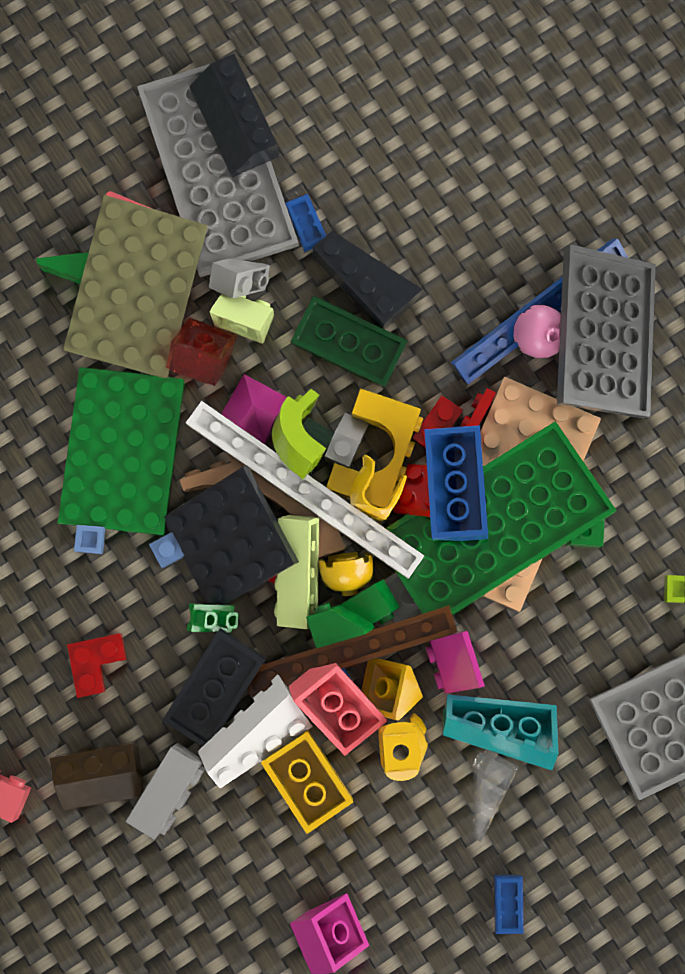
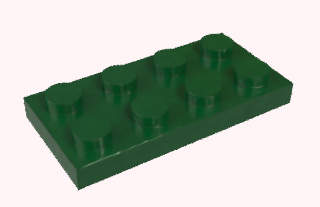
M313 296L290 341L292 345L385 389L408 340Z

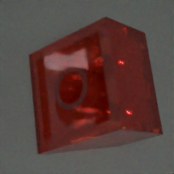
M189 317L171 342L166 368L180 375L197 379L204 384L216 386L225 371L238 335Z

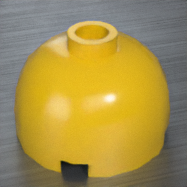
M349 552L328 556V562H325L323 558L319 559V569L323 582L330 589L341 591L342 596L358 594V589L365 587L372 577V554L364 552L365 557H358V552Z

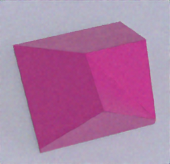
M244 374L221 415L265 445L272 432L274 421L287 397Z

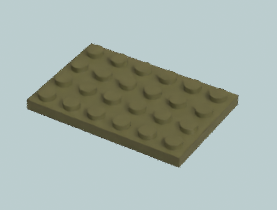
M104 195L63 350L167 378L208 225Z

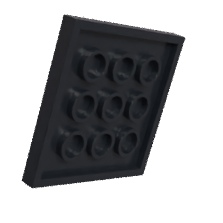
M248 466L241 467L164 516L166 519L165 524L169 532H172L184 554L183 559L207 604L226 605L299 563Z

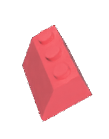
M336 663L309 669L288 686L296 705L344 756L387 722L383 714Z

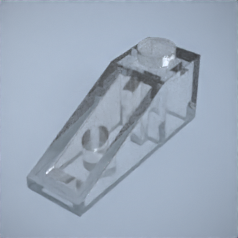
M487 749L484 754L482 752L478 754L473 764V767L476 768L473 785V836L480 842L519 768L514 763Z

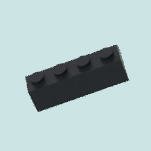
M235 54L211 63L189 87L231 177H235L278 158V144Z

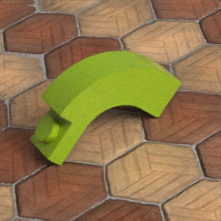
M312 389L304 396L298 395L295 400L288 396L282 404L272 427V441L278 456L291 471L302 479L318 465L326 450L324 446L308 435L302 425V420L312 411L319 397V394Z

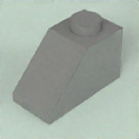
M345 413L327 449L325 461L333 465L336 463L350 468L369 423Z

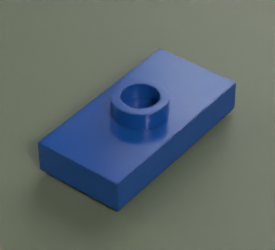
M305 194L285 203L304 252L313 249L326 236L308 194Z
M494 875V926L496 934H524L522 875Z

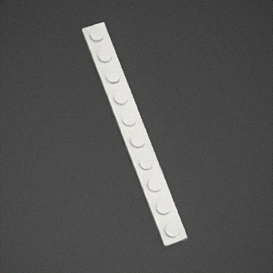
M200 402L187 420L186 424L245 466H248L252 471L407 579H409L424 557L423 554L309 475L304 479L300 478L283 463L276 452L204 402Z

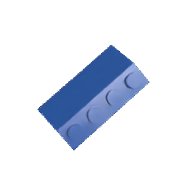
M480 425L425 429L432 539L452 541L488 539Z

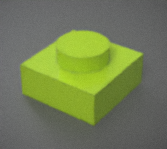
M665 575L664 602L685 603V576Z

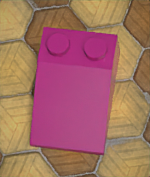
M458 631L457 633L428 641L430 646L426 647V652L430 663L435 662L438 671L434 673L438 689L443 688L444 693L447 694L485 686L468 631Z

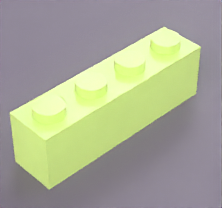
M287 515L278 518V523L299 563L281 572L275 579L277 603L275 604L274 614L277 617V626L309 629L306 617L315 613L314 608L318 606L319 517Z

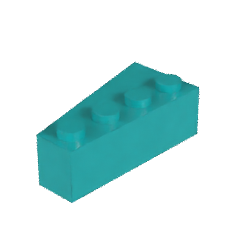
M447 694L443 710V736L553 770L559 754L557 705Z

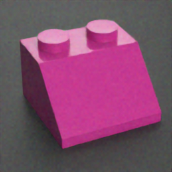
M343 894L310 909L290 923L311 974L334 973L369 946L348 894Z

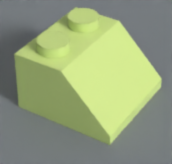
M221 294L212 306L210 315L216 327L263 344L274 318L273 308H270L271 305L262 300L257 299L254 302L246 299V296L230 298Z

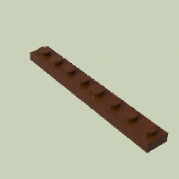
M450 605L373 629L365 635L263 664L247 688L249 695L254 697L261 690L265 692L273 685L271 680L277 675L281 677L286 686H289L312 668L336 663L343 669L457 633L458 630Z

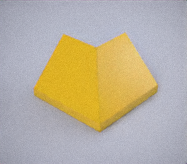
M379 658L368 660L361 691L384 717L399 721L423 698L411 666Z

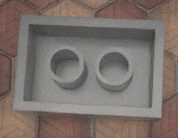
M179 743L173 745L126 822L154 840L160 833L165 835L177 817L173 815L174 810L177 809L179 811L191 794L187 790L190 784L195 786L205 771L200 756Z

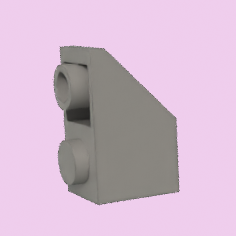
M235 259L213 262L209 288L230 298L264 291L269 281L270 265Z

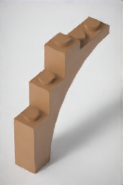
M228 454L231 463L226 464L225 461L210 465V470L200 472V469L186 473V478L180 479L182 489L188 493L210 488L245 465ZM250 469L265 498L283 508L290 515L318 517ZM319 517V559L345 551L339 530Z

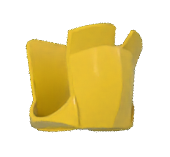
M364 455L363 467L356 475L352 484L350 504L365 515L378 521H383L387 519L397 503L407 476L404 475L399 479L385 508L374 507L366 500L365 491L374 475L375 461L368 455Z
M413 713L410 717L411 723H391L385 726L382 725L378 729L381 766L384 769V773L390 779L396 781L409 780L415 777L420 770L428 746L424 736L427 728L416 713ZM400 744L407 746L409 749L408 756L402 760L396 759L393 756L394 747Z

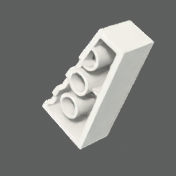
M279 675L271 680L273 684L265 692L261 690L254 697L255 702L245 712L240 710L234 716V722L228 728L223 727L198 751L208 775L219 788H222L313 727L306 714L293 701L290 690Z

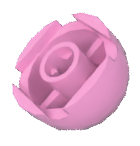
M545 305L529 307L531 309L521 313L514 325L515 342L518 343L522 353L534 358H549L556 355L560 347L561 313Z

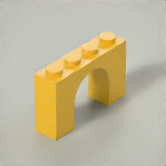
M360 389L352 411V417L384 430L391 438L394 447L393 459L384 469L374 473L365 491V498L372 506L385 508L393 493L396 481H399L405 474L407 467L402 466L405 456H411L415 442L410 440L413 431L419 432L423 418L419 417L420 408ZM334 463L326 488L336 495L350 500L352 484L359 471Z

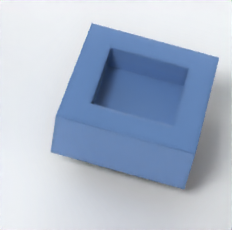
M77 525L74 552L103 554L105 527Z
M172 532L149 544L161 568L169 566L184 556Z

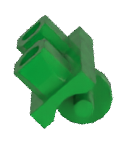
M189 603L190 621L187 625V631L218 632L221 628L226 632H232V629L237 628L238 613L234 612V605Z

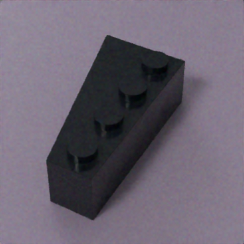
M331 231L313 247V258L378 327L384 330L421 298L422 288L334 231Z

